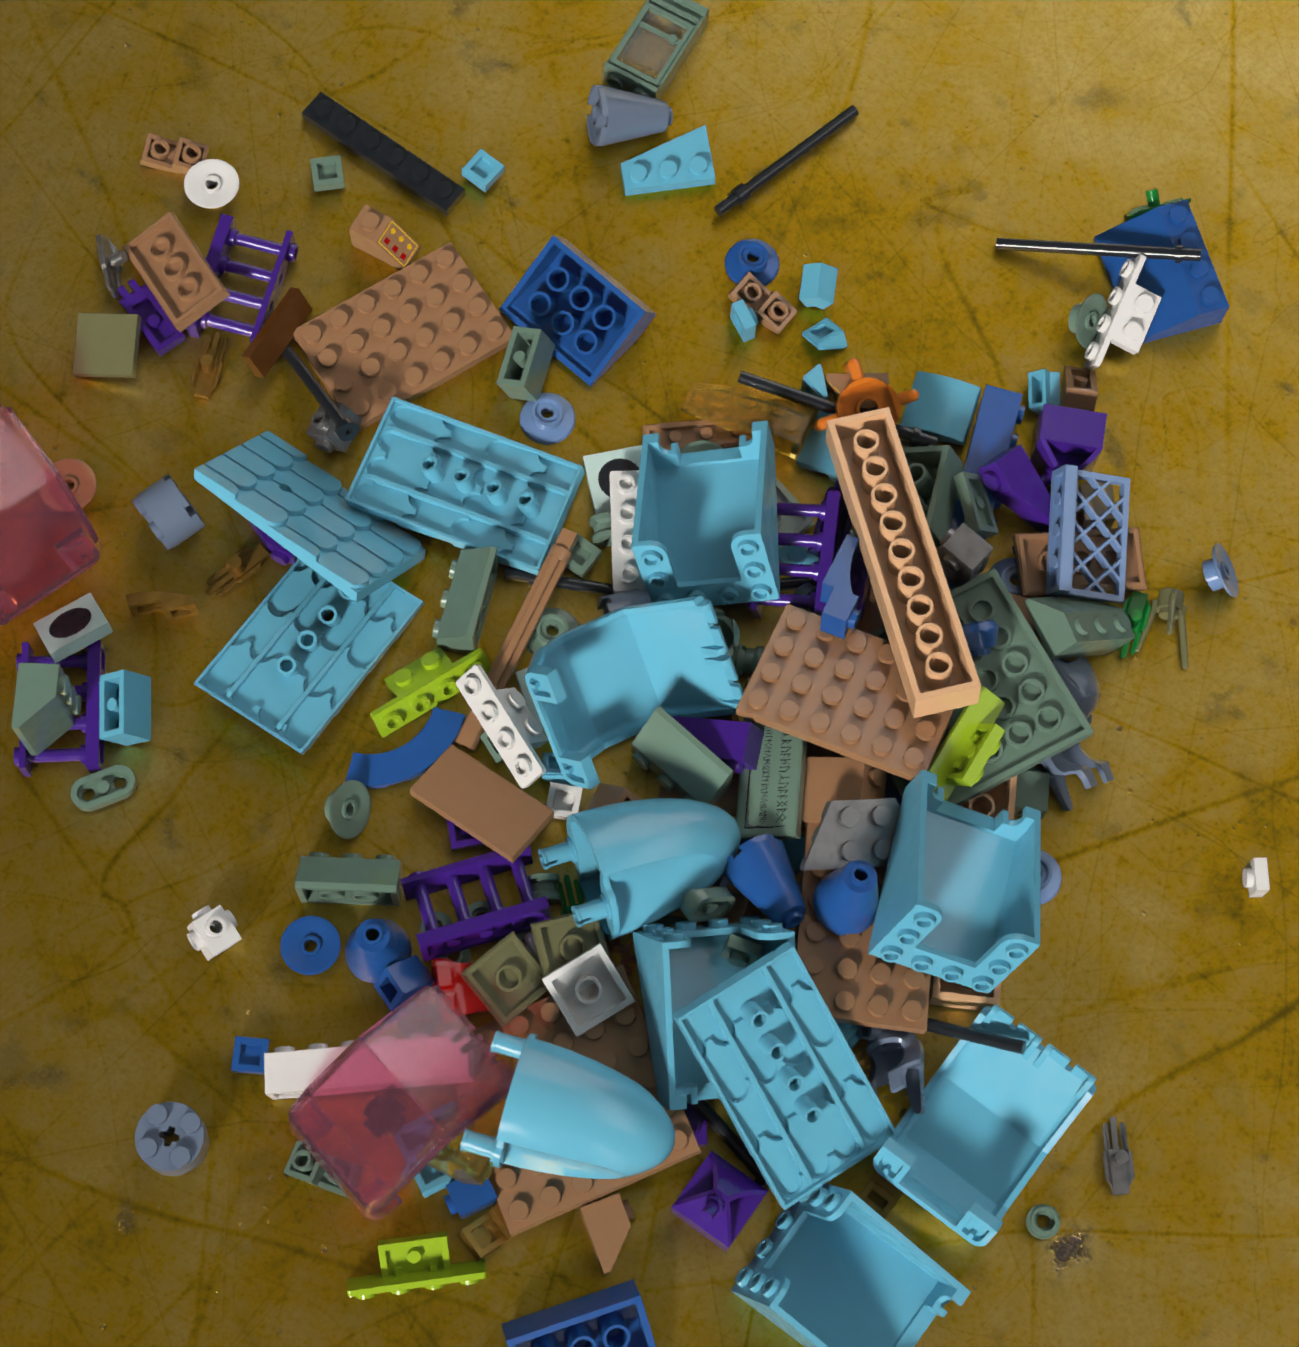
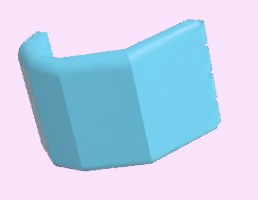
M702 596L623 606L558 635L533 654L525 675V681L561 773L570 784L590 790L600 784L592 758L604 749L637 735L658 706L670 716L705 718L736 713V707L744 692L741 684L734 682L738 681L739 678L731 656L725 654L728 652V647L721 628L714 625L718 623V619L711 600L704 599Z
M996 1003L992 1008L984 1007L969 1028L1026 1041L1024 1054L959 1040L924 1088L925 1112L923 1114H916L912 1109L913 1106H911L895 1128L899 1136L895 1139L889 1137L873 1159V1166L882 1177L969 1243L979 1247L987 1245L1003 1225L1001 1220L1053 1146L1096 1092L1094 1082L1097 1079L1079 1064H1076L1074 1068L1068 1065L1071 1059L1052 1044L1048 1043L1046 1047L1041 1045L1040 1043L1043 1038L1022 1022L1018 1026L1014 1025L1012 1021L1015 1017Z

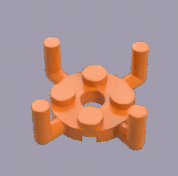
M851 358L844 363L843 368L845 372L851 374L853 382L847 385L838 396L836 413L816 420L813 423V429L817 432H822L826 430L827 420L859 414L861 403L867 400L873 402L876 409L889 407L896 425L900 415V406L917 401L919 399V392L916 389H910L896 394L894 389L883 381L872 377H864L860 361L857 358Z

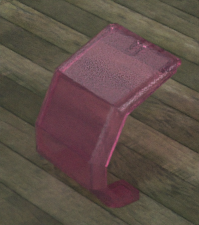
M0 404V625H4L95 565L102 557L104 551L93 525L61 473L12 408L9 406L4 408Z
M438 985L434 987L424 986L361 1034L303 1091L288 1112L291 1132L360 1212L370 1220L383 1219L395 1211L403 1202L398 1193L452 1140L505 1099L515 1071L504 1059L500 1061L495 1059L499 1053H492L490 1051L491 1044L481 1033L476 1036L473 1034L476 1029L475 1026L458 1008L450 1009L449 1006L453 1002Z

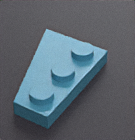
M706 125L622 162L621 175L625 196L715 184V173Z

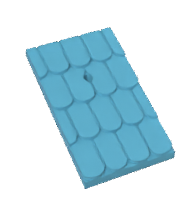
M392 396L345 497V501L348 506L354 507L360 512L452 543L453 546L464 550L489 546L496 547L498 563L538 575L552 545L555 544L568 515V510L571 508L579 489V484H581L585 470L579 464Z
M266 431L260 434V436H256L243 443L242 446L239 445L225 452L224 455H220L206 462L205 465L202 464L194 469V479L356 603L425 559V548L421 546L418 539L388 520L360 512L356 508L348 506L345 501L348 490L342 487L338 479L308 461L306 454L270 431Z
M297 559L193 684L304 755L334 716H337L366 676L375 668L394 641H397L425 603L392 581L356 603L300 559ZM334 613L333 619L326 621L327 616Z
M789 941L672 1014L772 1194L784 1210L881 1148L889 1137L895 1139L899 1136L795 947Z

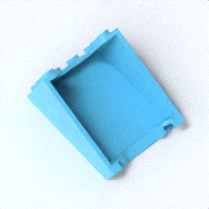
M768 420L752 422L751 432L753 437L748 441L746 435H740L739 447L681 453L678 442L671 443V450H666L659 443V433L643 435L631 548L645 588L649 592L651 603L702 596L704 599L711 600L713 606L780 599L775 445Z
M922 769L904 789L868 954L882 958L886 962H894L912 968L916 972H924L942 978L944 981L954 982L972 988L977 992L989 994L1040 946L1041 811L1026 806L1023 809V816L1017 820H1009V811L1002 810L995 818L945 801L944 788L937 787L935 789L937 786V774Z
M751 915L741 916L740 922L728 923L727 918L708 919V925L696 926V922L680 921L676 922V928L664 927L663 924L643 925L642 931H633L634 949L658 1102L668 1110L687 1109L686 1102L692 1105L698 1104V1100L718 1098L672 1014L712 988L718 987L717 985L736 973L746 969V967L734 966L728 962V959L720 957L723 945L730 934L763 945L757 960L771 951H775L776 948L787 941L795 947L794 931L783 928L782 923H771L770 919H760V916Z
M827 1183L779 1215L775 1222V1229L768 1238L763 1239L755 1250V1257L748 1266L743 1267L738 1272L735 1278V1285L731 1289L734 1294L804 1347H915L935 1316L945 1317L947 1311L943 1308L945 1304L953 1300L957 1305L962 1306L971 1291L855 1193Z

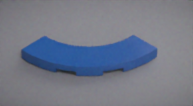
M434 707L424 728L405 745L380 754L353 753L345 782L357 780L363 783L367 789L386 788L389 785L398 784L406 780L410 781L422 775L451 744L455 743L454 741L466 719V715Z

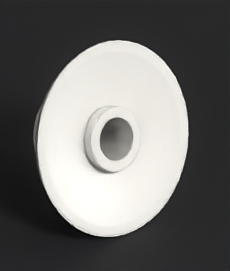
M206 159L196 163L189 169L184 179V190L187 197L194 204L203 208H218L226 205L235 197L239 188V177L236 170L227 162L219 159ZM212 185L217 186L214 189H209V187Z

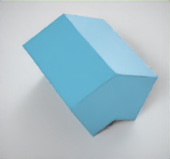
M824 263L804 264L799 299L806 307H818L824 310L834 303L838 269Z
M1041 369L1028 373L1029 409L1035 414L1040 415L1044 403L1060 406V372H1049L1047 369Z

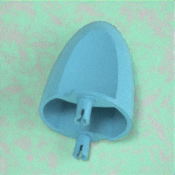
M652 798L614 803L571 814L567 818V838H565V842L544 849H538V853L544 870L568 861H572L575 864L577 879L586 902L571 907L575 924L579 928L600 920L604 937L607 940H612L641 929L643 925L652 924L680 909L683 903L682 898L691 889L711 887L724 874L727 858L731 854L734 858L736 857L740 846L741 833L736 820L728 812L717 806L690 799Z
M496 1030L490 1051L519 1059L507 1095L498 1134L495 1138L466 1128L462 1137L460 1151L488 1157L493 1167L497 1168L507 1164L537 1172L592 1179H617L641 1174L660 1165L670 1155L675 1146L673 1122L663 1106L640 1084L593 1059L563 1047L538 1040L537 1034L530 1033L526 1039Z

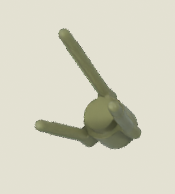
M1163 588L1159 590L1158 599L1151 600V610L1146 628L1141 633L1136 652L1141 650L1156 613H1159L1160 618L1167 620V634L1169 635L1173 634L1174 622L1178 619L1182 668L1187 669L1186 606L1183 605L1185 594L1181 590Z

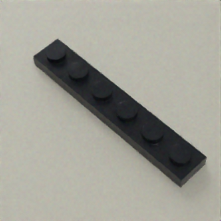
M320 91L302 112L304 120L445 216H448L465 196V189L323 92Z

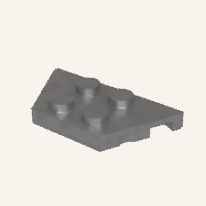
M896 798L827 801L821 814V823L813 833L811 841H813L806 859H803L800 864V870L838 869L855 860L866 861L873 867L887 866L900 811Z

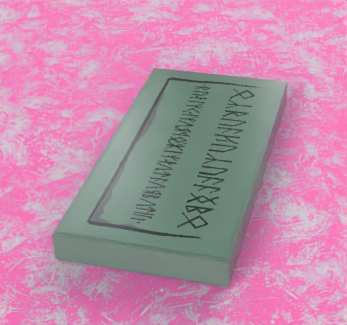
M744 718V722H751L762 730L764 736L757 769H744L739 777L736 822L740 828V841H748L764 834H772L775 839L778 837L780 839H800L807 741Z

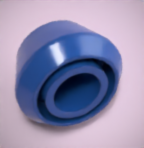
M983 620L962 625L972 657L990 654V647L996 646L999 625L994 620Z

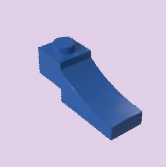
M849 534L846 535L822 582L820 601L826 603L822 611L820 631L841 639L845 638L849 628H856L861 616V611L857 610L859 596L853 594L850 573L857 557L859 538Z

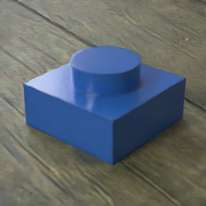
M235 1036L231 1071L264 1075V1053H269L271 1041L263 1038Z

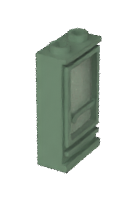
M647 0L609 60L604 63L603 80L612 88L661 99L707 27L709 9L692 0Z

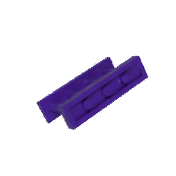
M221 214L206 257L213 271L219 279H221L222 274L226 275L229 272L269 282L264 298L227 289L230 296L223 300L259 309L255 325L212 315L211 311H209L186 328L187 335L200 339L203 328L207 329L209 326L248 336L251 343L273 313L289 264L296 261L299 246L295 244L293 232L287 230L281 244L242 234L236 228L233 216ZM239 245L278 255L273 271L230 260L229 253L231 247L235 248Z
M827 491L826 502L822 501L821 504L777 502V515L820 517V520L824 521L823 532L818 531V534L778 533V545L817 547V551H821L820 562H815L814 565L779 563V576L811 577L814 581H817L816 592H811V595L780 593V599L746 602L747 608H750L755 619H761L763 605L785 607L786 604H790L795 607L810 608V611H813L814 614L822 616V611L826 603L820 601L822 582L839 551L844 509V501L840 491Z
M101 640L87 646V651H83L82 654L70 655L56 663L61 668L83 667V670H87V682H82V685L75 686L77 695L81 696L83 702L86 701V713H82L81 717H75L74 726L69 729L81 730L82 733H86V744L81 745L80 748L45 749L38 756L30 755L19 739V747L14 748L15 767H19L25 777H32V763L81 761V764H85L90 774L104 769L105 740L99 739L100 675L106 674V649ZM22 642V653H17L16 656L17 672L18 663L55 664L51 655L35 656V652L29 642Z
M530 845L514 863L493 851L425 872L417 871L408 877L400 879L406 901L416 898L425 931L416 934L424 962L502 939L512 931L515 934L531 930L530 924L552 918L547 897L535 898L525 866L533 864ZM512 870L522 903L504 908L493 875ZM480 879L490 912L477 917H471L461 885ZM448 889L458 921L450 925L438 927L429 894Z

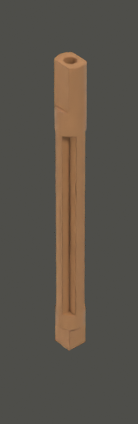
M562 528L555 544L552 545L487 675L496 690L507 687L572 556L571 552L578 540L577 533ZM470 709L454 742L474 752L481 739L480 736L485 730L472 709Z

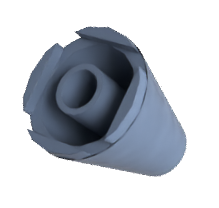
M593 85L590 89L587 105L593 106L591 115H587V129L590 142L595 144L594 146L601 147L665 132L667 127L672 124L673 111L664 100L605 85Z

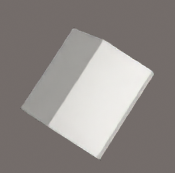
M600 943L541 978L577 1037L635 1002L632 994Z

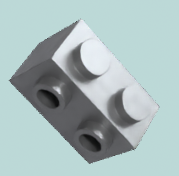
M964 523L956 531L951 528L939 542L941 546L937 553L947 583H953L959 587L978 577L985 569L993 550V546Z

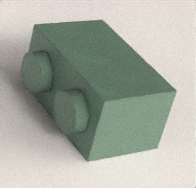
M513 326L496 382L510 398L534 402L540 398L555 348V344L542 329Z

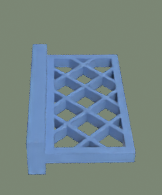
M1068 464L1052 471L1046 596L1058 597L1064 595L1115 604L1124 603L1130 478L1078 470V466ZM1078 479L1086 480L1094 490L1086 498L1078 490ZM1109 484L1120 486L1119 499L1115 503L1112 502L1103 490ZM1096 495L1099 496L1108 508L1100 516L1095 513L1088 503ZM1081 508L1093 521L1085 529H1082L1076 521V512ZM1109 513H1112L1118 521V530L1113 534L1102 522V519ZM1095 525L1106 538L1098 547L1095 546L1086 534ZM1079 539L1083 541L1091 552L1082 561L1074 552V545ZM1108 544L1116 552V561L1112 565L1108 563L1100 552ZM1093 557L1096 558L1105 570L1097 578H1094L1085 566ZM1078 570L1089 583L1083 590L1072 588L1073 574ZM1106 575H1109L1115 583L1114 595L1107 594L1098 583Z

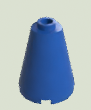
M772 834L756 836L739 846L742 852L735 858L732 854L727 858L724 871L725 877L773 923H782L783 928L787 927L788 929L798 926L804 919L806 906L784 843L779 837L775 839Z
M862 860L852 861L827 874L816 885L812 895L814 914L826 930L845 936L846 934H859L868 929L875 921L879 903L876 871L868 862Z
M383 918L368 919L359 924L350 933L345 945V958L352 973L360 980L375 984L385 967L410 958L412 953L411 942L406 931L394 921Z

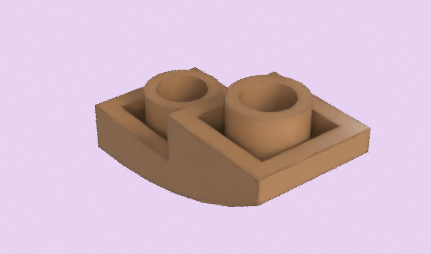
M148 133L140 165L163 171L187 174L193 165L206 160L209 146L182 137L177 142Z
M750 272L746 273L727 295L733 302L743 299L747 308L751 307L756 313L758 322L776 334H779L798 312L776 290L771 293Z

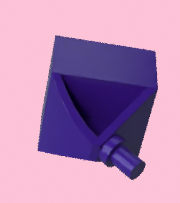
M1044 403L1033 431L1030 461L1043 472L1039 477L1045 487L1051 485L1052 471L1065 464L1078 466V470L1092 472L1103 449L1106 413Z
M711 1150L673 1204L670 1212L727 1252L766 1196L768 1190Z

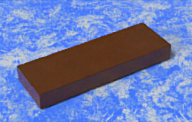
M291 287L242 355L256 377H266L293 339L296 328L305 322L313 310L299 288Z

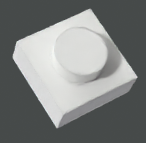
M550 782L546 806L554 811L555 819L567 820L569 815L579 812L583 788Z
M1267 857L1253 858L1246 865V868L1243 869V885L1245 888H1248L1249 897H1263L1270 890Z

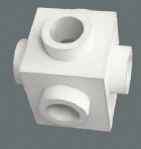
M209 905L203 907L191 915L194 921L187 926L189 942L196 951L201 949L207 961L242 939L236 930L238 924L235 917L228 909L224 911L221 905L212 910Z

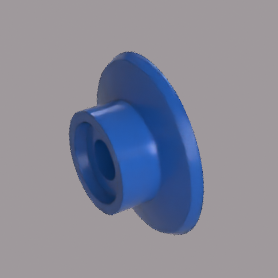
M741 240L729 249L725 257L726 272L736 284L746 273L750 272L766 286L775 279L779 271L780 263L776 251L762 240ZM754 258V259H756L757 261H756V262H750L748 259Z
M304 916L293 921L285 929L280 942V951L285 963L295 972L304 975H315L326 971L338 958L341 948L337 929L328 920L318 916ZM310 942L317 944V948L312 952L305 950L306 945Z

